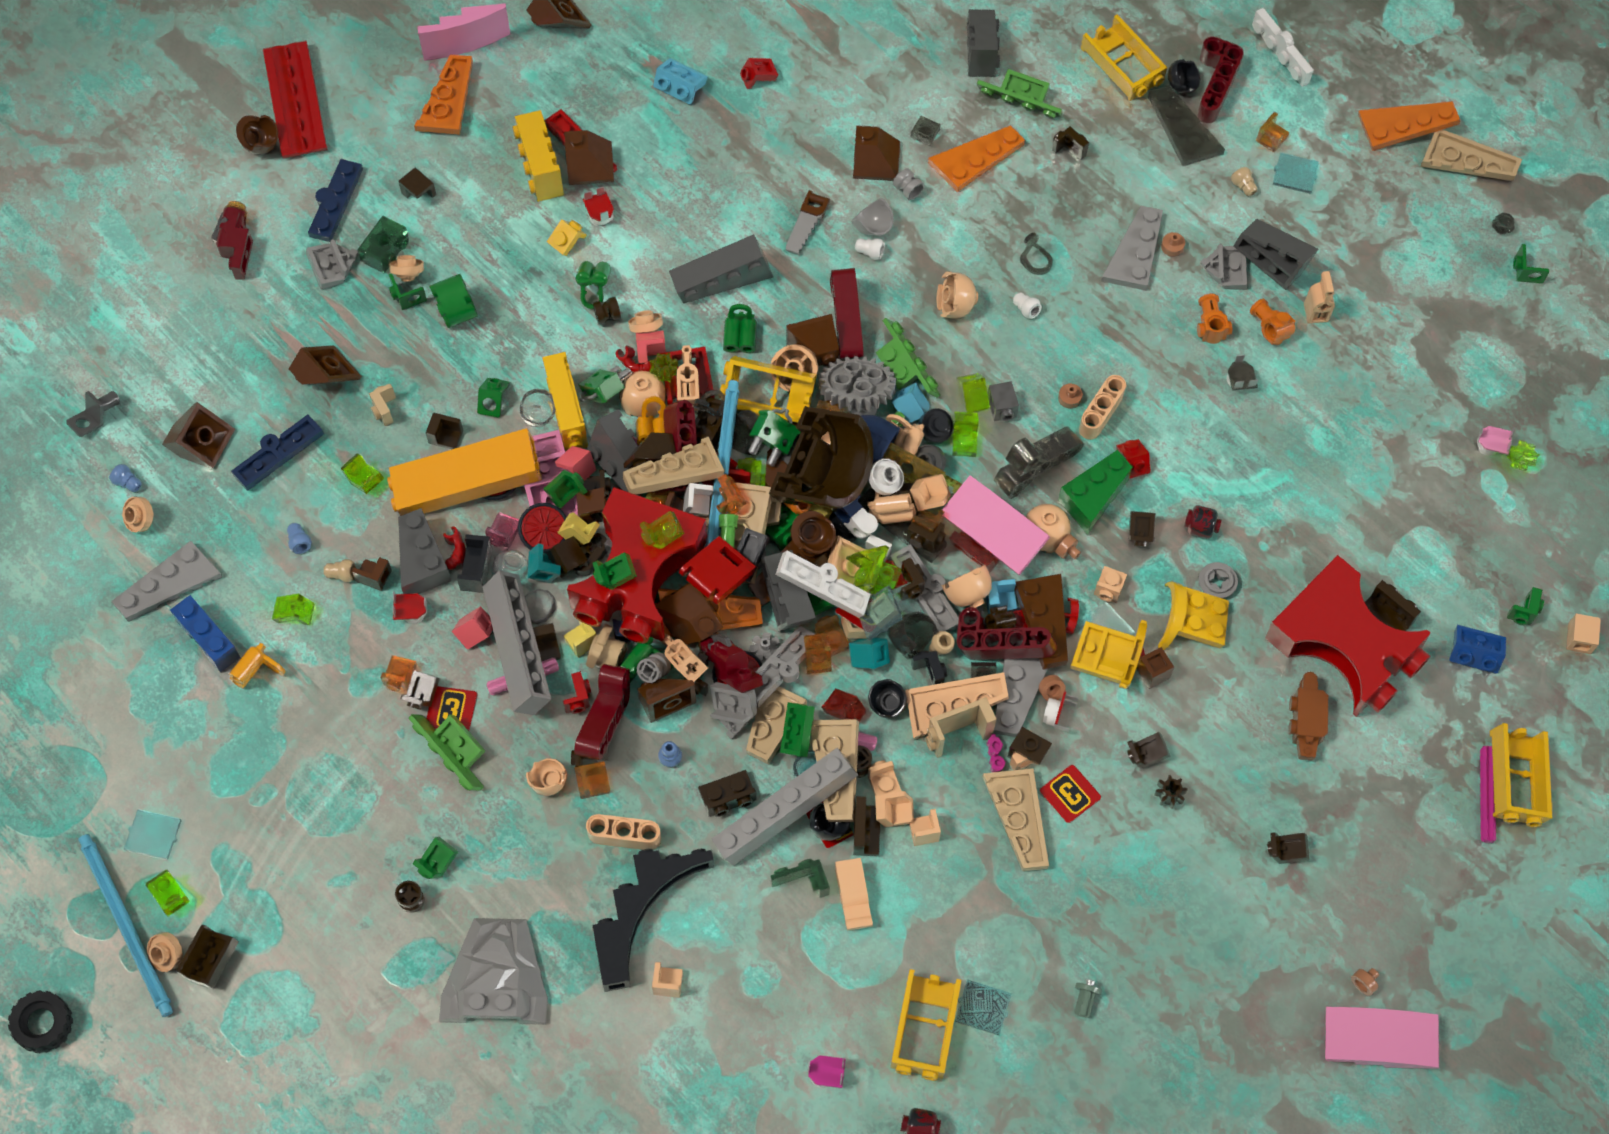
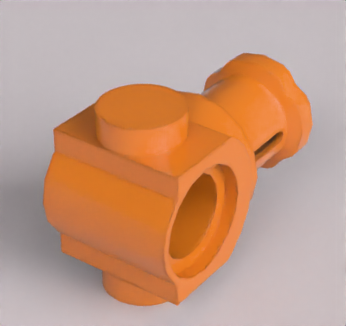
M1206 294L1198 299L1199 305L1202 306L1203 314L1201 316V323L1197 324L1198 337H1202V342L1210 344L1219 343L1221 340H1225L1227 335L1232 334V322L1228 321L1227 316L1219 310V296L1216 294Z
M1264 298L1256 301L1251 306L1250 314L1261 321L1262 334L1271 345H1280L1283 340L1290 338L1294 334L1295 320L1287 312L1272 310Z

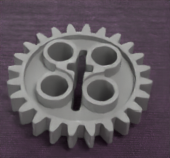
M854 356L852 360L849 357H845V361L836 359V364L830 362L829 368H823L819 379L820 394L824 395V400H831V405L838 403L839 409L847 406L848 411L856 408L860 412L863 407L870 411V406L878 409L879 403L886 405L887 400L892 399V394H895L896 378H894V372H890V367H884V362L876 364L875 358L867 361V356H864L862 360L858 359L857 356Z

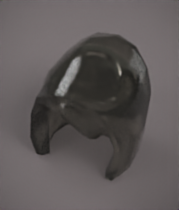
M742 410L736 414L732 449L751 456H758L765 445L761 443L756 455L749 453V449L754 441L750 433L759 417L758 412Z
M910 612L900 615L891 622L887 636L894 647L905 658L911 659L917 653L924 650L932 640V637L938 634V630L934 621L928 615L922 612Z

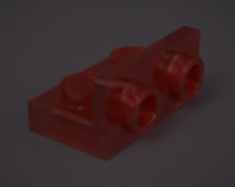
M954 531L949 537L953 546L979 566L986 565L989 573L998 564L999 560L990 551L981 547L966 533Z

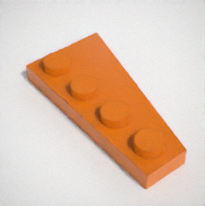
M1453 101L1358 110L1359 119L1372 151L1460 124V118Z
M1010 125L929 157L928 164L958 192L1024 146L1025 139Z

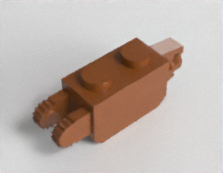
M1311 671L1303 675L1302 680L1299 682V688L1295 695L1290 697L1289 711H1293V719H1290L1289 734L1292 735V743L1297 744L1298 758L1301 760H1314L1318 745L1323 742L1328 734V695L1324 690H1318V676Z

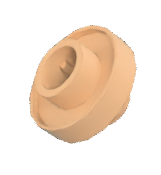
M401 255L397 257V260L390 262V272L395 274L396 277L401 278V281H413L415 277L419 276V273L424 271V262L416 259L414 255Z
M651 310L640 311L628 321L629 330L634 333L658 331L663 325L662 315L653 313Z
M145 497L129 498L125 502L122 512L126 528L131 532L147 531L152 524L154 516L150 502Z
M161 932L150 938L147 945V954L151 964L161 972H168L177 968L182 961L181 945L178 939L171 933Z

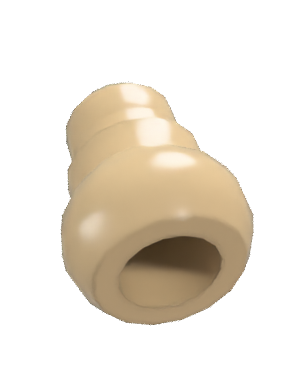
M1242 167L1232 174V183L1238 186L1240 190H1243L1246 196H1251L1257 192V186L1254 183L1252 172L1249 168Z
M344 559L334 564L327 563L324 566V575L327 578L351 582L354 580L351 571L353 568H356V565L350 559Z
M946 631L935 633L932 637L929 651H937L938 656L951 652L955 644L953 636Z

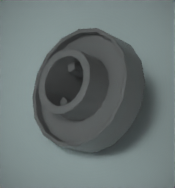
M935 445L919 447L912 462L914 473L921 479L943 474L946 467L945 455Z

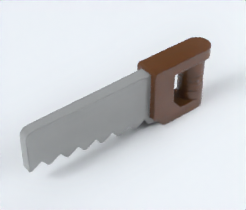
M811 190L808 191L800 208V215L786 244V251L799 255V251L802 250V246L805 245V241L808 240V236L811 235V231L814 230L817 221L824 217L830 203L829 198L814 194ZM809 202H812V203H815V204H819V205H821V206H820V207H814V206L809 205Z

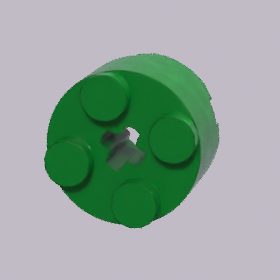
M461 274L430 285L431 292L437 301V308L447 328L454 327L478 316Z

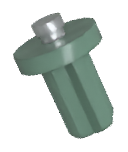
M1086 979V984L1076 983L1075 986L1076 989L1080 990L1075 1014L1080 1017L1089 1018L1095 994L1101 995L1102 989L1093 986L1095 981Z

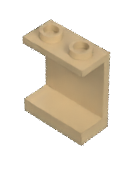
M987 697L930 718L929 728H927L928 734L925 740L929 750L934 751L937 758L942 756L945 742L944 734L973 723L976 724L983 740L990 738L994 732L997 719Z

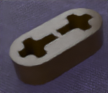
M595 533L589 543L581 545L580 548L586 558L589 557L587 559L588 566L573 569L577 575H590L594 571L592 563L597 560L601 561L605 556L604 543L607 539L603 534ZM598 542H601V548L596 547L592 552V543L597 544Z

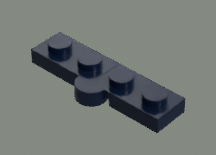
M340 159L328 188L317 190L315 197L319 208L309 228V237L330 242L333 239L363 171L362 164Z
M307 414L280 434L279 439L274 434L263 436L260 441L261 449L231 470V472L248 491L324 435V432Z

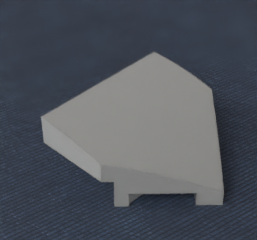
M333 239L330 241V244L306 248V255L320 289L342 284L351 270L359 251L353 248L351 250L336 244V241Z
M1219 244L1210 256L1200 261V265L1223 289L1247 290L1246 257L1235 247Z
M715 682L710 686L713 707L716 711L710 716L714 719H719L728 730L726 734L732 739L757 714L756 693L754 689L740 693L728 684Z

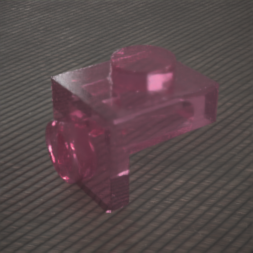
M498 512L492 526H487L485 530L486 536L490 537L491 544L496 547L504 546L510 549L518 533L519 519Z

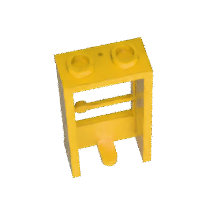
M1118 14L1114 16L1112 27L1106 30L1103 25L1099 26L1093 39L1087 33L1083 34L1081 43L1083 52L1086 51L1127 95L1129 101L1136 97H1142L1149 89L1154 86L1158 87L1164 82L1167 66ZM1124 44L1129 51H1126L1124 55L1112 61L1107 54ZM1132 54L1150 72L1135 83L1116 65L1125 58L1129 59Z
M566 352L542 357L547 375L546 381L564 450L566 452L572 446L582 449L587 448L588 441L585 423Z
M735 355L730 361H726L723 372L724 375H727L726 382L721 385L719 397L723 401H725V391L728 388V382L730 380L739 382L741 367L776 374L773 395L770 398L771 405L738 398L737 409L758 414L759 410H782L783 408L774 406L777 402L776 394L780 376L792 378L786 408L789 410L788 415L792 418V421L798 423L804 407H810L817 374L749 360ZM775 412L777 415L781 416L785 420H788L785 417V412L781 414Z
M1502 723L1489 731L1490 737H1492L1495 804L1493 817L1501 818L1507 823L1522 822L1526 823L1528 827H1540L1542 823L1552 819L1548 732L1543 731L1534 737L1526 736L1527 729L1518 728L1508 733V724ZM1509 757L1529 761L1530 772L1528 770L1510 769ZM1510 773L1521 775L1523 778L1530 777L1532 810L1511 806Z
M909 969L890 1068L895 1069V1072L898 1074L911 1075L912 1072L922 1074L923 1079L937 1081L938 1078L943 1079L962 980L956 979L955 984L940 981V976L930 975L929 978L914 975L915 970ZM910 1001L949 1009L947 1022H943L942 1019L934 1020L908 1014ZM906 1019L935 1024L938 1028L945 1026L938 1066L899 1058Z

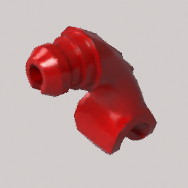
M625 346V355L621 349L616 351V357L632 373L637 371L654 372L655 365L653 362H634L635 350L632 347Z
M452 526L453 535L449 536L443 533L447 544L455 546L450 558L445 560L449 570H454L457 566L463 565L466 553L460 531L455 526Z

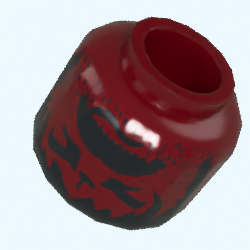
M1196 505L1193 510H1188L1184 527L1188 528L1187 531L1191 536L1210 539L1213 532H1219L1222 519L1217 518L1218 513L1215 509Z
M912 1108L909 1116L903 1115L900 1131L906 1132L905 1134H939L941 1120L937 1119V1114L933 1111Z

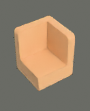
M943 474L917 479L910 489L918 511L944 506L951 496Z
M1576 613L1568 623L1566 650L1592 654L1599 645L1600 618Z
M905 791L875 795L876 820L884 827L914 822L913 798Z
M930 809L928 816L914 818V822L909 824L914 846L939 842L941 830L936 809Z
M655 962L652 983L653 995L680 998L683 969L665 968L661 966V962Z

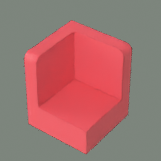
M664 330L636 333L639 363H646L648 361L647 356L666 352Z
M575 446L569 448L555 461L557 467L570 470L571 473H578L584 481L596 471L591 452Z
M480 606L462 617L457 622L452 633L466 649H470L490 636L493 631L490 616Z

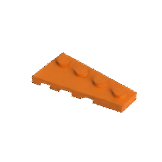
M450 54L439 75L437 85L431 91L428 103H425L422 109L420 119L414 125L415 131L460 135L473 65L472 56Z
M658 588L659 599L662 600L676 590ZM716 594L708 598L721 618L723 628L720 630L763 624L759 598L728 595L717 605L712 601ZM663 622L664 634L666 633L670 637H673Z

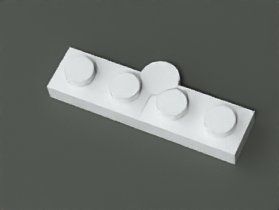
M1264 8L1257 10L1252 23L1255 32L1261 35L1267 47L1273 50L1280 63L1285 65L1290 71L1294 80L1298 81L1302 87L1309 84L1314 70L1293 45L1292 35L1288 31L1282 32Z
M789 551L782 553L775 575L858 618L864 616L871 594L843 579H836L838 571L833 564L825 563L818 567Z

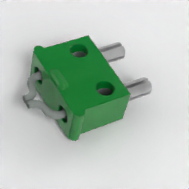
M615 366L610 371L599 369L587 379L578 383L582 391L579 400L581 402L585 400L599 403L607 402L608 399L625 388L622 381L632 375L631 370L626 368L622 371L619 366Z
M784 407L782 410H759V417L750 433L754 441L749 449V453L756 455L761 443L769 447L773 451L767 464L772 467L775 466L780 454H788L797 434L801 433L793 425L792 418L788 415L789 410ZM775 412L780 414L785 412V417L789 420V422L781 416L777 415Z

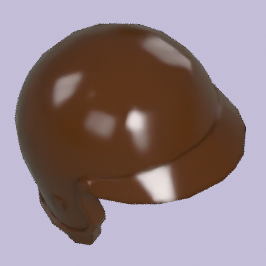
M248 115L242 117L237 123L236 134L244 149L250 153L260 155L270 152L275 147L278 139V128L274 120L267 115H261L260 118Z
M806 511L798 515L792 523L791 537L800 550L810 554H821L829 550L836 538V530L833 523L823 514L817 511Z

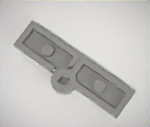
M911 544L891 554L889 560H892L894 565L898 567L899 573H902V561L910 557L914 564L920 565L924 574L925 585L924 591L915 600L936 632H950L958 628L959 617L944 594H942L944 590L941 585L946 583L945 579L939 574L930 575Z
M799 626L756 671V673L762 676L763 681L762 686L754 688L758 708L782 682L792 683L799 678L798 666L820 643L818 635Z

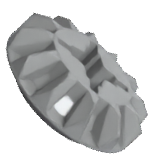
M1210 563L1203 567L1199 574V586L1203 592L1222 599L1230 595L1232 596L1238 585L1235 571L1224 563ZM1215 576L1218 580H1223L1221 588L1216 583H1211Z

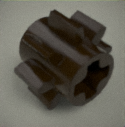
M1006 605L990 608L991 614H988L985 618L987 629L1013 628L1016 624L1015 614L1011 610H1007Z
M1169 775L1167 781H1158L1157 786L1160 789L1155 791L1154 796L1160 797V805H1170V808L1173 809L1176 802L1183 804L1185 799L1181 795L1186 794L1188 789L1182 788L1181 778L1176 780L1172 779V776Z

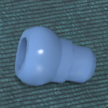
M117 465L109 476L112 484L127 488L131 492H136L141 487V481L135 477V474L130 471L127 465Z
M290 524L287 528L290 550L295 554L307 552L311 548V538L305 534L300 524Z
M667 741L660 748L658 759L663 766L674 767L680 763L682 752L674 742Z

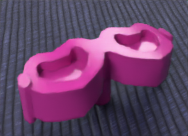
M992 734L986 743L988 755L991 756L989 760L991 772H1001L1006 763L998 755L1003 744L995 734Z

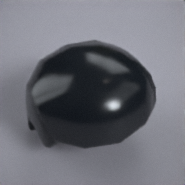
M1181 59L1174 61L1170 65L1168 81L1171 88L1183 94L1197 90L1200 85V75L1193 61Z
M891 679L877 681L870 688L868 694L871 709L877 715L886 719L898 717L905 710L908 701L903 687Z
M824 803L818 804L810 813V828L818 838L824 841L837 840L850 828V822H829L826 817Z

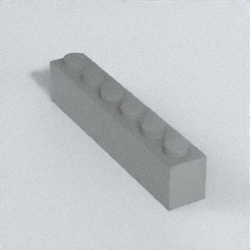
M499 570L482 586L513 712L535 715L551 700L520 577L518 574Z
M836 748L712 838V841L724 859L734 866L853 780L858 774L845 755Z

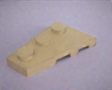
M779 686L759 708L757 707V714L752 724L746 748L747 754L769 765L781 747L787 703L807 705V700Z

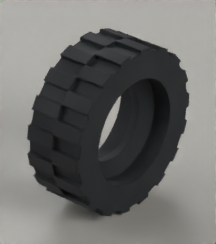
M41 990L34 993L30 992L25 997L20 998L18 1003L12 1007L11 1015L8 1017V1029L11 1031V1037L24 1049L35 1053L51 1052L54 1048L60 1047V1044L65 1042L68 1034L71 1033V1025L73 1024L72 1011L67 1003L58 995H54L50 991L42 992ZM47 1009L53 1014V1026L48 1032L41 1035L31 1033L28 1028L30 1015L36 1010Z

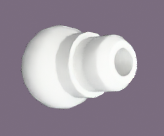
M860 238L856 241L855 250L857 252L864 253V255L869 256L873 260H879L883 256L885 243L881 239L865 240Z
M1017 293L1013 298V303L1025 318L1033 319L1040 313L1042 306L1037 298L1027 296L1024 293Z

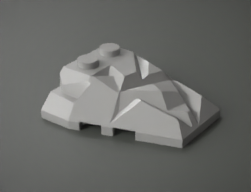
M474 918L441 994L439 1022L467 1023V1018L517 1019L519 1024L546 1025L548 998L544 989L527 920Z

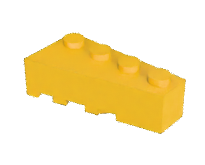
M541 110L515 116L516 125L512 126L515 139L520 138L521 143L517 145L520 157L525 156L526 162H523L525 175H530L531 180H528L531 194H536L538 202L564 196L560 168L557 165L556 155L553 151L550 137H548Z

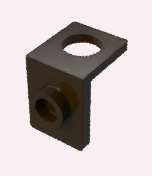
M1022 727L1012 742L1007 757L1011 759L1015 751L1040 765L1052 743Z

